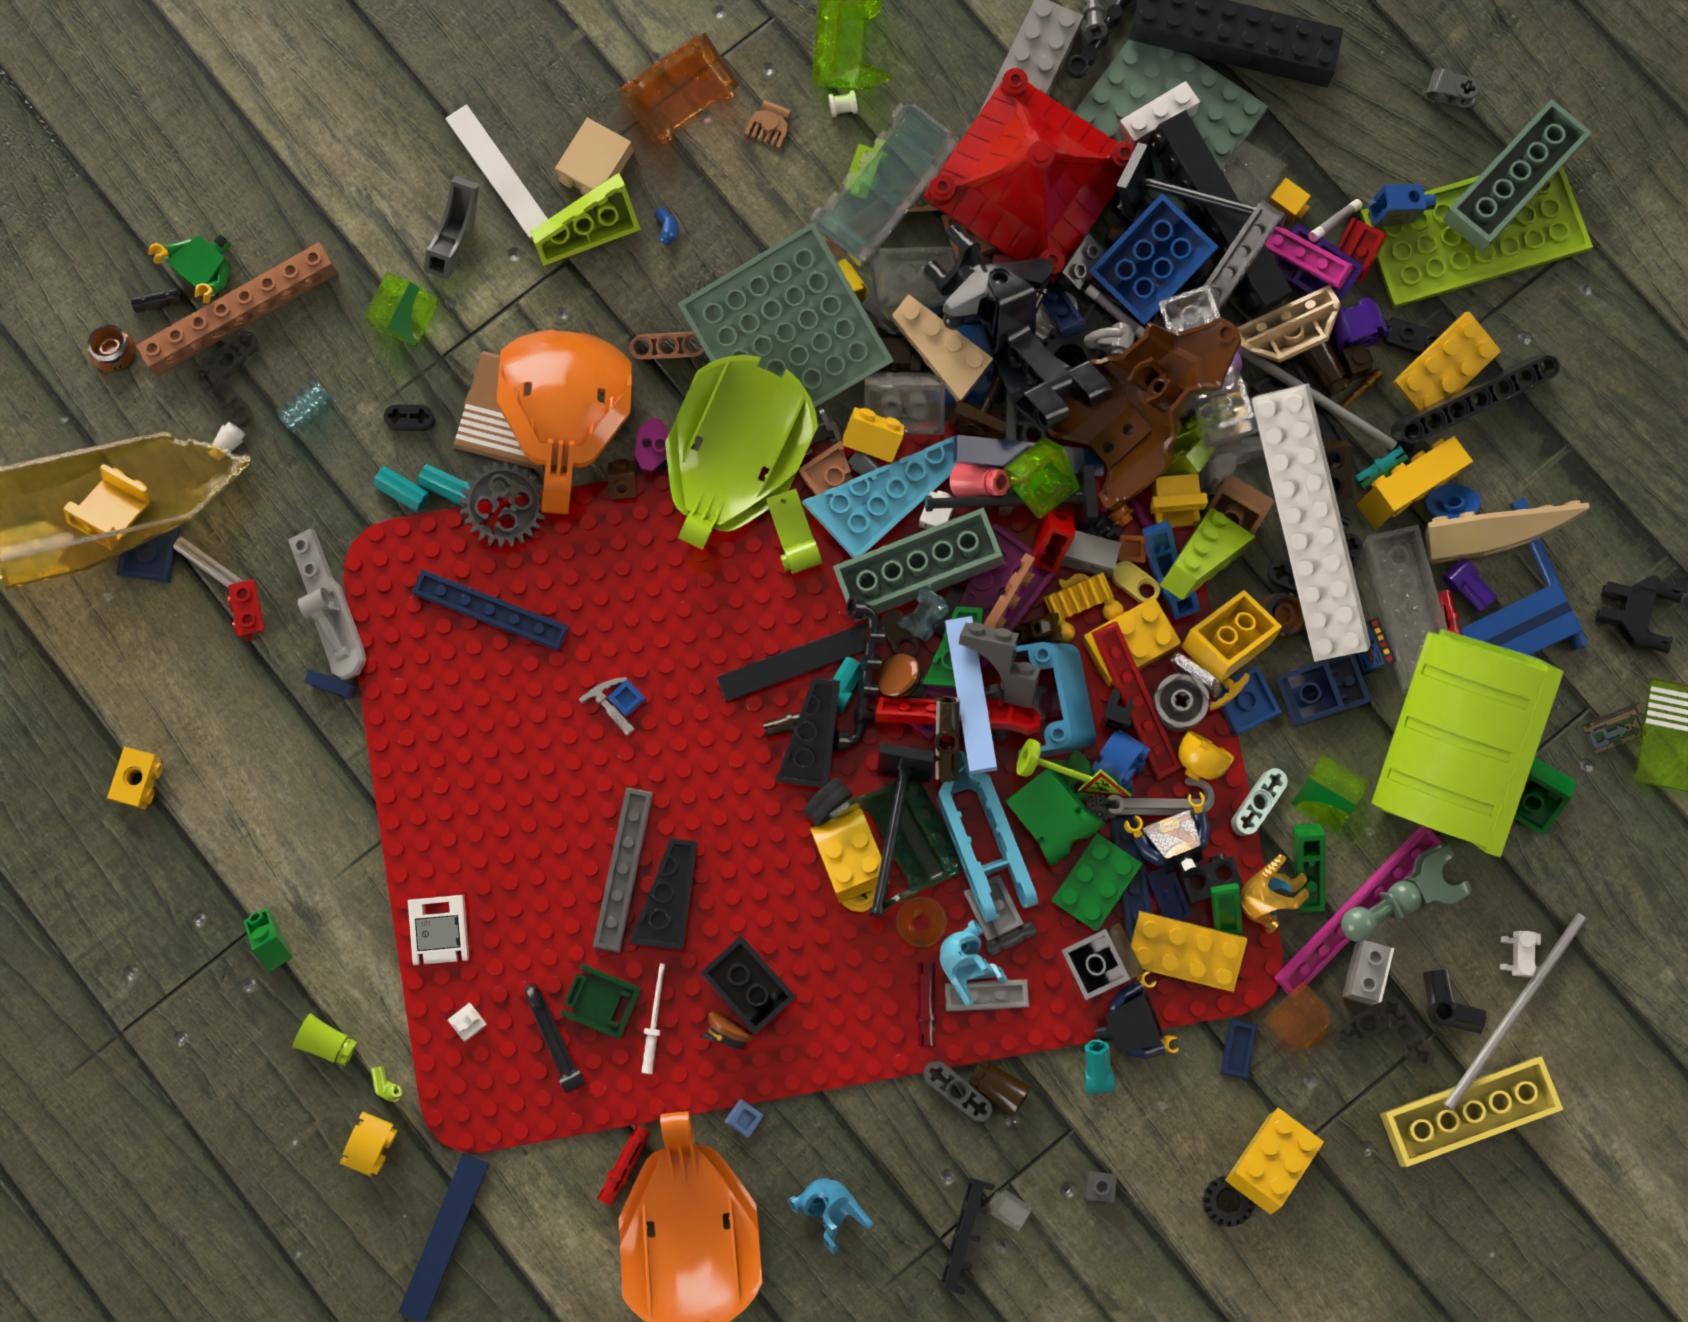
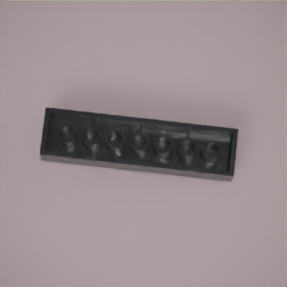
M1137 0L1128 40L1328 88L1336 70L1344 28L1230 0Z
M1186 110L1157 126L1149 139V148L1151 153L1161 161L1163 165L1162 170L1167 179H1171L1174 185L1240 202ZM1178 197L1181 202H1185L1189 209L1188 214L1191 221L1197 224L1219 247L1214 252V258L1218 265L1249 219V216ZM1264 245L1233 291H1237L1244 311L1247 314L1250 313L1252 318H1255L1279 305L1292 292V289L1266 245Z

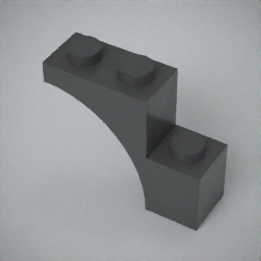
M456 176L452 179L441 223L432 242L426 249L424 272L449 279L460 265L462 243L474 229L479 184Z
M966 622L960 634L959 645L979 652L994 665L1004 684L1005 703L1032 708L1037 695L1041 667L1033 666L1027 662H1015L1019 634L1005 628L995 629L985 627L981 623Z

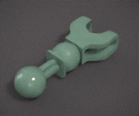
M1438 844L1420 853L1415 859L1412 873L1404 878L1405 881L1396 882L1388 889V893L1382 892L1379 894L1382 902L1370 909L1363 907L1349 909L1341 921L1344 935L1354 942L1367 941L1375 934L1377 923L1389 916L1401 919L1404 915L1414 913L1421 903L1438 902L1454 904L1470 894L1472 888L1468 881L1454 880L1447 883L1443 879V866L1454 854L1450 844Z

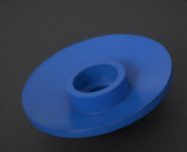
M1452 484L1438 487L1426 499V507L1430 514L1434 517L1448 516V519L1459 518V514L1465 512H1475L1476 514L1481 506V499L1478 493L1463 485Z

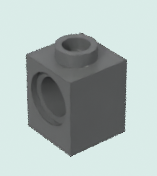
M1086 1171L1084 1199L1115 1203L1117 1174Z

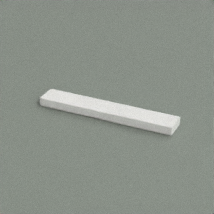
M466 104L445 119L528 238L532 241L533 238L530 231L548 220V218Z

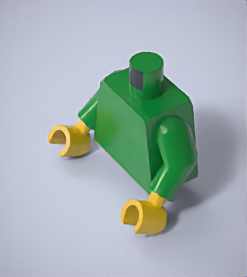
M221 234L210 244L202 237L196 236L195 238L165 246L158 243L150 245L148 255L156 254L153 260L154 263L160 264L163 258H166V262L171 269L195 289V298L202 295L203 302L207 304L210 302L211 296L227 288L230 264L222 254L231 246V243Z

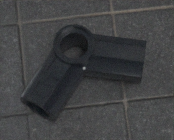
M1448 969L1423 972L1429 1006L1427 1015L1431 1022L1436 1025H1446L1482 1034L1486 1023L1487 1011L1453 1001ZM1440 1004L1448 1009L1446 1019H1441L1437 1015V1007Z

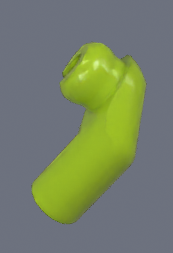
M384 1066L372 1068L371 1074L375 1093L389 1102L398 1101L403 1094L402 1088L387 1080Z

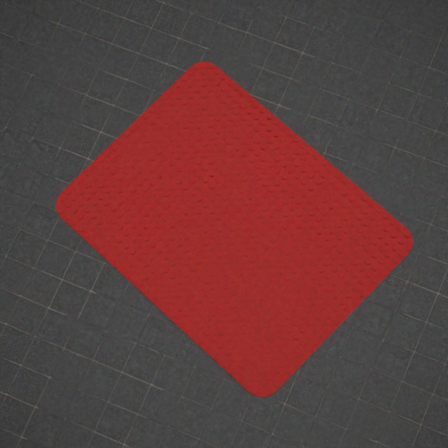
M1001 411L989 413V415L1001 420ZM950 420L904 428L903 438L892 463L953 436L968 435L948 427ZM1045 431L1046 436L1042 444L1093 449V447L1084 444L1058 440L1047 431ZM1032 433L1026 434L1029 441H1038L1036 435ZM831 441L809 445L813 453L803 458L799 468L832 447ZM843 446L848 463L857 450ZM875 457L882 467L891 464V462ZM1105 463L1104 476L1095 478L1098 518L1103 514L1102 508L1104 504L1098 494L1103 490L1106 480L1107 465ZM764 466L758 479L764 482L765 475L768 474L770 469ZM850 469L852 479L861 476L859 473ZM668 470L654 472L652 475H636V497L611 499L608 481L571 487L568 514L539 511L540 514L545 516L543 521L536 520L540 526L539 530L530 528L533 534L532 538L530 539L523 535V544L514 539V544L511 548L507 541H504L502 548H499L497 540H494L491 546H488L487 537L478 541L480 535L478 531L470 534L473 525H464L468 515H460V511L467 508V506L388 519L369 526L352 542L344 559L343 580L346 601L363 644L366 662L357 677L419 1104L427 1128L442 1144L460 1152H488L659 1121L660 1115L666 1113L689 1111L690 1115L731 1108L735 1107L739 1099H742L747 1104L924 1073V1067L932 1060H940L952 1068L979 1063L982 1060L990 1061L1090 1043L1091 1040H1097L1095 1028L1108 1024L1105 1014L1109 1010L1110 1001L1121 988L1137 980L1138 976L1085 1000L1062 950L1119 922L1126 935L1121 898L1098 932L1051 901L1097 833L1113 843L1110 819L1104 821L1105 825L1089 838L1075 840L1070 853L1052 867L1045 858L1039 842L1005 802L1047 769L1037 765L1034 772L1027 777L1018 775L1016 770L1018 752L1022 750L1026 741L1031 738L1038 741L1041 746H1044L1046 727L1052 722L1063 720L1053 668L1040 671L1038 686L1055 693L1044 723L1040 726V732L1024 735L1011 731L1008 733L1009 738H1006L1005 741H993L997 770L983 772L990 775L1036 891L1038 904L1026 909L1022 907L1007 869L986 876L987 880L1000 875L1023 924L1032 922L1037 930V934L1029 939L1024 938L1023 942L1006 950L1001 949L1000 953L990 956L985 948L987 940L982 933L978 936L981 940L978 955L986 959L988 964H995L1002 968L1008 980L1027 979L1029 1008L946 1012L945 983L951 982L940 964L941 945L951 934L966 929L971 920H975L977 923L978 921L964 895V891L971 889L937 803L938 793L944 782L935 779V756L930 783L908 779L889 877L890 883L887 887L883 908L886 911L885 917L874 918L868 915L869 910L865 912L851 911L842 902L839 903L810 830L811 827L816 825L803 812L807 803L822 788L775 782L792 734L787 732L767 738L763 722L785 717L786 713L791 712V715L800 713L812 678L833 679L844 660L727 703L716 677L868 621V618L855 623L853 618L847 616V603L833 566L853 558L803 504L802 507L813 539L818 547L822 564L792 574L791 570L785 571L780 556L785 553L769 509L736 530L719 531L713 528L703 550L678 539L688 516L682 514L673 502ZM1019 470L1017 483L1014 482V487L1034 471ZM797 471L789 491L796 488L800 502L807 498L814 497V494ZM1068 475V476H1069L1070 479L1072 480V478H1073L1075 475ZM950 476L933 491L935 493L943 491L952 497H956L950 488ZM1152 482L1134 497L1138 503H1141L1155 525L1154 514H1151L1150 507ZM1056 484L1052 494L1073 493V489L1065 484ZM1045 486L1038 488L1036 491L1038 493H1041L1043 490L1048 491V489H1046ZM525 496L514 498L516 505L519 507H526L529 504ZM510 498L499 502V506L493 516L490 515L492 508L488 503H479L477 505L478 511L482 514H488L487 521L479 523V525H489L493 534H495L494 527L497 522H500L501 526L505 529L512 528L514 522L511 518L503 517L499 521L497 520L502 509L507 507ZM925 499L866 553L927 530L919 527V520L925 507ZM1127 501L1126 505L1131 509L1132 505ZM1073 504L1017 506L1013 508L1009 516L998 515V506L984 507L991 527L996 523L1030 549L1033 547L1035 531L1047 508L1071 514L1076 530ZM983 507L954 508L950 520ZM1108 509L1105 514L1109 517L1113 511ZM1134 512L1130 513L1133 518L1123 527H1120L1123 530L1121 535L1144 536L1142 529L1145 528L1141 521H1139ZM1194 526L1172 528L1178 555L1193 534ZM1077 530V531L1083 532V533L1086 532V530ZM1047 544V551H1049L1051 546ZM1147 557L1145 558L1144 565L1135 564L1154 579ZM1060 565L1058 572L1016 627L1019 624L1050 614L1043 597L1062 589L1059 585L1060 579L1067 581L1077 573H1082L1089 577L1094 576V574ZM423 569L569 626L570 629L560 652L413 596L411 593L421 570ZM970 578L954 585L966 590ZM1106 578L1114 600L1123 605L1124 613L1141 604L1116 586L1112 578ZM1206 582L1196 590L1200 611L1177 620L1171 615L1161 594L1157 598L1158 604L1180 639L1181 645L1172 653L1139 670L1151 699L1164 679L1173 674H1181L1176 670L1173 662L1194 677H1197L1210 688L1218 685L1216 681L1210 680L1187 666L1191 656L1181 647L1190 629L1212 614ZM1144 584L1139 588V592L1143 597L1150 598L1154 595V588L1149 584ZM951 586L892 608L901 611L906 616L919 641V652L915 659L925 677L943 639V635L933 631V627ZM1104 602L1064 618L1065 622L1072 624L1075 629L1074 638L1064 644L1074 645L1080 652L1096 732V739L1093 745L1086 750L1079 751L1087 758L1091 769L1095 761L1101 763L1099 761L1102 755L1100 752L1110 737L1116 732L1100 726L1108 698L1112 690L1115 689V686H1107L1082 643L1085 634L1109 622L1103 615ZM884 611V612L878 614V617H879V626H878V628H881V629H882V626H881L882 617H883V615H884L887 611ZM886 636L884 643L877 645L875 655L881 657L882 664L890 657L896 655ZM904 640L899 644V650L904 654L913 652L915 648L914 644L909 640ZM861 653L850 658H853L856 661L860 662L861 656L864 653ZM1029 658L1015 660L1018 663H1030ZM989 662L981 672L984 688H990L991 685L1001 684L1002 682L997 669ZM873 671L872 682H877L878 671ZM626 677L646 700L626 718L635 728L630 735L626 736L622 729L606 713V708L602 704H598L596 698H592L584 704L580 702L579 698L601 683ZM621 683L615 687H610L608 690L605 689L603 693L608 697ZM857 685L843 713L837 712L836 730L846 731L849 736L853 734L856 724L853 715L855 709L858 708L859 696L857 695ZM878 690L877 697L869 699L868 707L875 711L874 723L871 725L866 724L864 737L859 743L848 747L844 753L833 752L830 781L836 778L840 779L853 793L850 801L832 819L861 808L882 857L897 777L877 773L881 742L935 752L934 742L936 733L930 740L908 723L876 722L879 697H888ZM1209 693L1210 706V704L1216 702L1213 694ZM607 698V701H608L611 705H614V704ZM1119 699L1117 702L1118 706L1123 705ZM1183 699L1175 702L1176 706L1182 707L1186 703ZM1208 706L1207 713L1201 722L1189 730V732L1192 731L1212 741V744L1218 748L1225 749L1235 758L1228 770L1219 778L1208 780L1201 777L1212 787L1215 798L1213 806L1206 812L1210 834L1208 845L1202 850L1203 859L1199 861V864L1210 863L1209 858L1218 854L1225 853L1226 857L1233 855L1242 883L1245 885L1265 867L1258 829L1248 836H1239L1232 829L1231 820L1250 791L1238 735L1234 737L1220 708L1211 711ZM1130 724L1126 733L1131 737L1135 738L1136 740H1138L1132 725ZM1164 728L1182 768L1157 780L1146 759L1147 763L1139 775L1134 774L1131 779L1135 798L1188 799V796L1191 795V799H1201L1199 792L1203 795L1204 792L1200 787L1185 784V780L1191 777L1185 774L1187 768L1181 764L1179 759V747L1188 731L1174 733ZM944 735L941 737V740L945 743L946 736ZM966 749L960 750L967 756ZM1073 752L1042 757L1041 759L1069 762ZM1078 782L1075 785V790L1078 792V789L1084 784ZM626 787L653 792L654 794L621 952L618 953L593 948L625 791ZM967 789L955 793L952 799L957 812L960 811L962 814L961 822L967 837H971V847L977 862L980 861L981 865H985L1002 859L977 792ZM1086 800L1081 801L1087 808ZM1250 813L1247 818L1242 819V827L1244 829L1249 827L1247 822L1250 817L1254 816ZM1137 815L1142 819V828L1171 817ZM670 838L697 841L698 847L684 951L629 944ZM1144 859L1152 914L1213 929L1211 899L1188 906L1178 876L1181 870L1169 873L1162 866H1156ZM1224 867L1217 868V877L1222 881H1227L1230 877L1229 871ZM1194 875L1190 878L1192 887L1196 889L1203 888L1204 881L1200 876ZM865 893L861 894L862 897L868 899ZM464 895L469 960L462 961L461 950L457 951V962L424 964L423 954H420V965H413L408 900ZM449 902L425 904L426 915L450 913ZM1241 908L1243 933L1235 935L1246 937L1247 943L1234 992L1154 972L1147 974L1144 978L1146 984L1156 981V985L1143 989V991L1147 990L1161 1028L1167 1029L1239 1016L1261 1007L1276 992L1278 982L1274 977L1283 968V948L1278 927L1274 932L1268 934L1261 923L1249 919ZM740 936L749 943L797 997L756 1035L751 1031L753 1039L748 1042L744 1050L727 1046L719 1041L700 1037V1035L708 1032L710 1027L709 1013L714 1010L721 1012L750 1030L700 973ZM923 962L935 963V1015L938 1016V1022H935L936 1047H918L919 1028L918 1022H916V1015H918L919 1009L918 963L923 964ZM581 963L642 988L621 1040L560 1015L561 1010H567L570 1013L574 1011V1008L564 1005V1002L576 974L584 977L589 975L588 972L579 969ZM660 963L665 964L656 1026V1030H661L660 1036L657 1035L653 1073H641L647 1034H644V1029H650L659 966ZM994 977L974 979L967 982L998 981V979ZM535 983L541 989L576 1069L579 1068L584 1076L585 1085L568 1093L563 1091L558 1078L561 1075L525 994L524 988L527 984ZM621 997L611 1021L618 1024L621 1023L630 998ZM468 1003H471L487 1023V1026L467 1042H464L448 1019ZM931 1068L929 1071L941 1070L942 1068Z

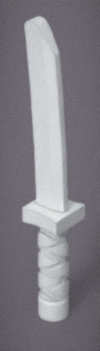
M660 963L651 1027L650 1029H644V1034H647L641 1073H653L657 1035L660 1036L661 1030H656L665 969V964Z

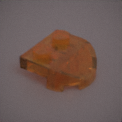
M1302 981L1263 1021L1281 1038L1284 1044L1293 1048L1306 1049L1316 1045L1325 1036L1330 1024V1014L1325 1003Z

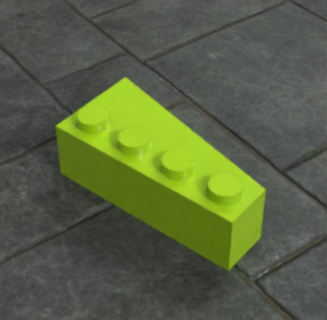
M617 173L531 230L530 233L542 264L545 266L641 229L625 184L620 174Z
M1211 507L1194 530L1160 586L1181 600L1185 599L1201 587L1204 582L1212 579L1220 570L1228 567L1232 561L1240 558L1255 536L1227 518L1223 513Z

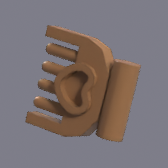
M764 100L761 106L763 111H757L751 117L744 136L749 137L754 124H756L751 137L755 138L761 126L757 139L760 141L763 135L766 134L764 143H768L770 136L774 134L770 143L771 146H774L779 134H781L776 144V148L780 150L788 129L785 119H789L791 110Z

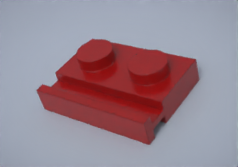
M1352 218L1337 248L1364 266L1357 277V280L1363 282L1388 235Z

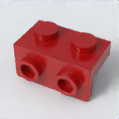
M248 580L228 585L230 595L227 596L229 607L234 614L235 620L232 621L235 635L245 642L256 640L255 633L265 630L256 582Z

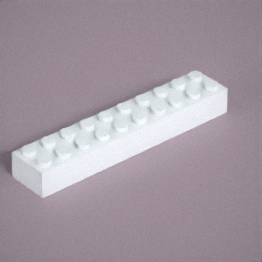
M1309 383L1255 396L1251 400L1314 662L1368 651L1371 643Z

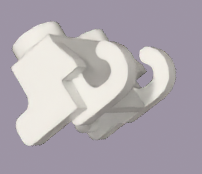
M1514 931L1513 937L1516 938L1502 936L1501 943L1513 944V965L1500 964V970L1512 971V976L1532 978L1539 968L1535 965V945H1541V934L1531 931Z

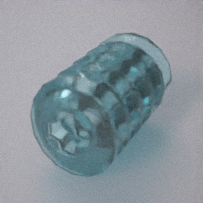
M311 380L307 382L310 390L303 387L299 389L302 397L295 394L292 395L294 405L287 401L284 403L286 412L281 409L276 410L279 419L296 437L298 435L295 428L302 431L305 430L303 421L310 424L313 423L310 416L311 413L319 417L321 415L318 409L319 406L326 410L328 409L326 399L335 402L334 398L319 383Z

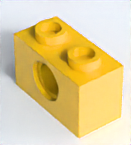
M124 746L107 798L146 810L147 804H150L154 797V789L152 788L155 779H158L162 772V758ZM142 773V781L138 785H133L132 779L134 775Z

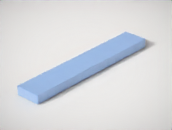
M972 616L946 620L945 623L957 697L960 699V716L971 775L997 770L979 655L977 651L959 645L960 634L965 623H973Z

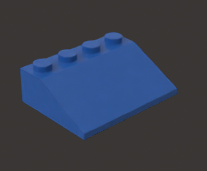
M1161 193L1095 263L1089 272L1141 323L1146 325L1219 247L1171 200Z

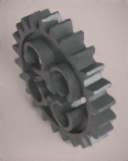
M507 461L504 462L502 468H499L497 463L493 462L492 470L483 465L482 475L474 471L473 476L476 481L466 480V484L470 489L462 488L461 493L467 496V498L460 499L459 504L467 506V508L460 511V515H468L464 525H473L470 534L478 531L480 533L478 541L487 537L488 546H491L493 541L497 540L499 548H502L504 541L508 542L510 548L513 547L514 539L523 544V535L531 539L533 534L530 528L539 530L540 526L536 520L543 521L545 516L539 513L542 508V504L539 502L542 501L543 494L537 493L542 488V484L533 485L536 476L527 478V468L521 473L518 472L517 463L512 469H508ZM511 475H513L517 484L527 485L519 488L518 495L525 496L529 504L526 507L517 506L514 501L516 494L513 493L507 507L502 509L497 520L509 517L513 520L514 526L510 529H505L501 526L500 522H497L494 527L495 534H493L489 525H479V523L487 521L488 514L480 513L477 505L481 502L488 503L492 508L490 515L493 516L499 506V502L505 499L509 489H506L504 492H496L492 487V483L502 481L509 488L512 483Z

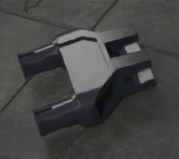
M1652 575L1632 586L1608 581L1606 585L1602 586L1600 596L1620 601V608L1618 610L1602 606L1601 610L1598 609L1596 612L1595 621L1615 626L1625 641L1636 650L1640 651L1641 649L1649 648L1668 654L1672 646L1669 643H1672L1673 638L1651 633L1648 629L1654 600L1656 597L1680 603L1683 594L1680 593L1684 592V587L1661 582L1659 576Z

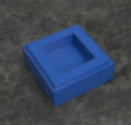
M627 679L607 697L626 718L646 700Z

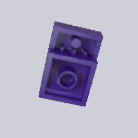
M1296 224L1290 232L1353 265L1354 268L1340 290L1331 286L1341 302L1364 266L1322 237L1312 242L1308 237L1310 231L1300 224ZM1275 255L1273 256L1287 283L1301 293L1308 295L1329 285Z

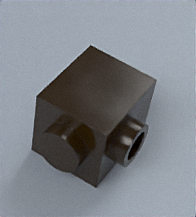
M881 338L894 362L879 371H884V373L891 375L899 374L900 371H910L911 344L907 339Z

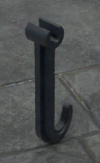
M535 983L527 984L524 991L561 1075L558 1078L565 1093L573 1091L586 1084L581 1070L575 1067L541 989Z

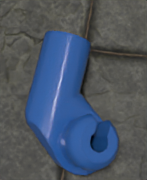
M661 207L654 214V217L663 225L659 240L664 245H670L672 241L677 239L679 226L677 221Z

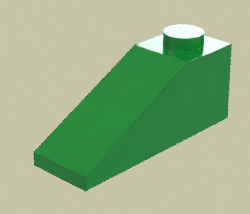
M1320 823L1292 825L1294 877H1298L1301 873L1307 876V882L1296 891V895L1304 888L1309 893V897L1300 905L1297 912L1325 911L1326 835Z

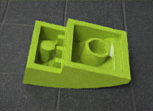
M1226 399L1195 411L1182 425L1177 440L1173 445L1176 459L1170 468L1162 474L1163 476L1196 474L1201 471L1214 453L1224 430L1229 403Z

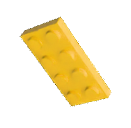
M1470 311L1464 312L1392 383L1415 411H1419L1461 391L1501 350ZM1429 415L1427 422L1432 419L1431 415Z
M1139 911L1131 947L1143 970L1234 992L1247 938Z

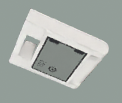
M464 895L408 900L413 965H420V954H423L424 964L457 962V951L461 950L462 961H468L469 948ZM449 902L450 913L426 915L425 904Z

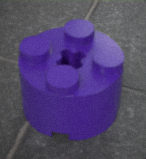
M1370 297L1358 301L1355 307L1348 310L1340 308L1331 331L1340 354L1342 350L1362 343L1364 348H1368L1379 342L1378 336L1383 334L1385 338L1390 333L1378 303L1372 302Z

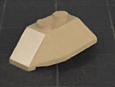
M1330 285L1237 327L1242 341L1240 345L1245 351L1280 363L1329 340L1341 306L1340 301Z

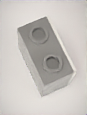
M1366 940L1355 944L1342 998L1367 1005L1381 1003L1394 948Z

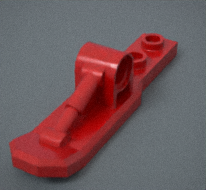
M879 697L876 722L936 725V699ZM986 699L991 733L996 730H1010L1024 735L1040 732L1041 715L1033 707L1027 708L1005 703L1003 699ZM960 716V750H964L966 747ZM945 735L946 743H952L954 741V738L952 736Z

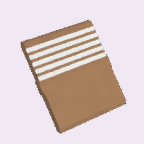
M483 351L471 389L466 397L464 412L453 448L542 470L543 465L531 462L524 455L496 403L500 355ZM532 385L524 386V396L531 394Z

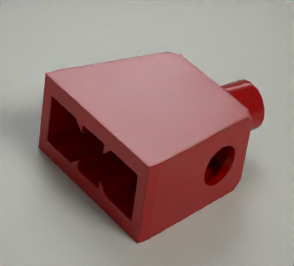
M1047 508L1033 538L1032 557L1035 558L1034 567L1053 573L1057 572L1075 537L1074 520L1071 514ZM1047 544L1051 546L1049 551H1047Z

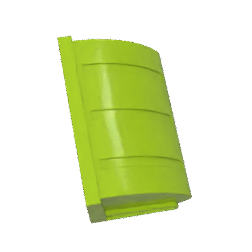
M1440 629L1439 634L1427 632L1371 803L1380 807L1382 811L1472 842L1485 853L1501 857L1564 671L1536 657L1444 629Z

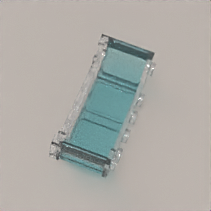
M908 100L905 105L900 103L891 115L894 118L891 128L887 132L883 130L874 141L876 147L871 153L866 151L858 161V164L861 166L855 173L852 171L848 173L842 182L844 185L839 193L835 191L827 200L826 206L824 208L819 206L810 217L820 233L850 256L852 261L860 268L868 257L872 256L931 183L932 179L939 173L944 165V161L953 152L959 141L956 135L911 100Z

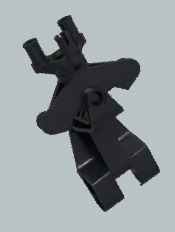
M959 224L949 227L946 236L958 247L959 252L954 266L947 274L939 263L933 260L925 266L924 273L936 284V289L941 295L947 296L953 293L943 305V323L946 328L958 330L962 327L965 318H973L980 315V321L998 372L1014 407L1041 430L1047 431L1065 422L1070 417V412L1063 401L1064 399L1071 397L1089 409L1111 399L1113 392L1109 382L1090 361L1087 360L1074 367L1069 366L1053 356L1034 336L1036 333L1037 296L1035 289L1040 290L1047 287L1050 281L1049 277L1053 273L1052 263L1043 258L994 264L989 257H984L981 254V245L974 237H969Z

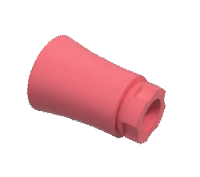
M956 464L950 474V488L956 497L1002 496L1010 488V476L1006 474L1005 470L995 467Z

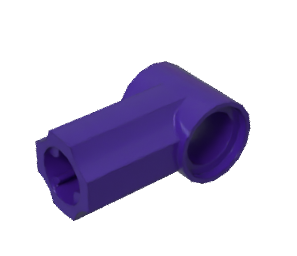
M1461 558L1442 575L1445 584L1452 591L1460 593L1478 613L1498 597L1480 579L1476 567L1465 558Z

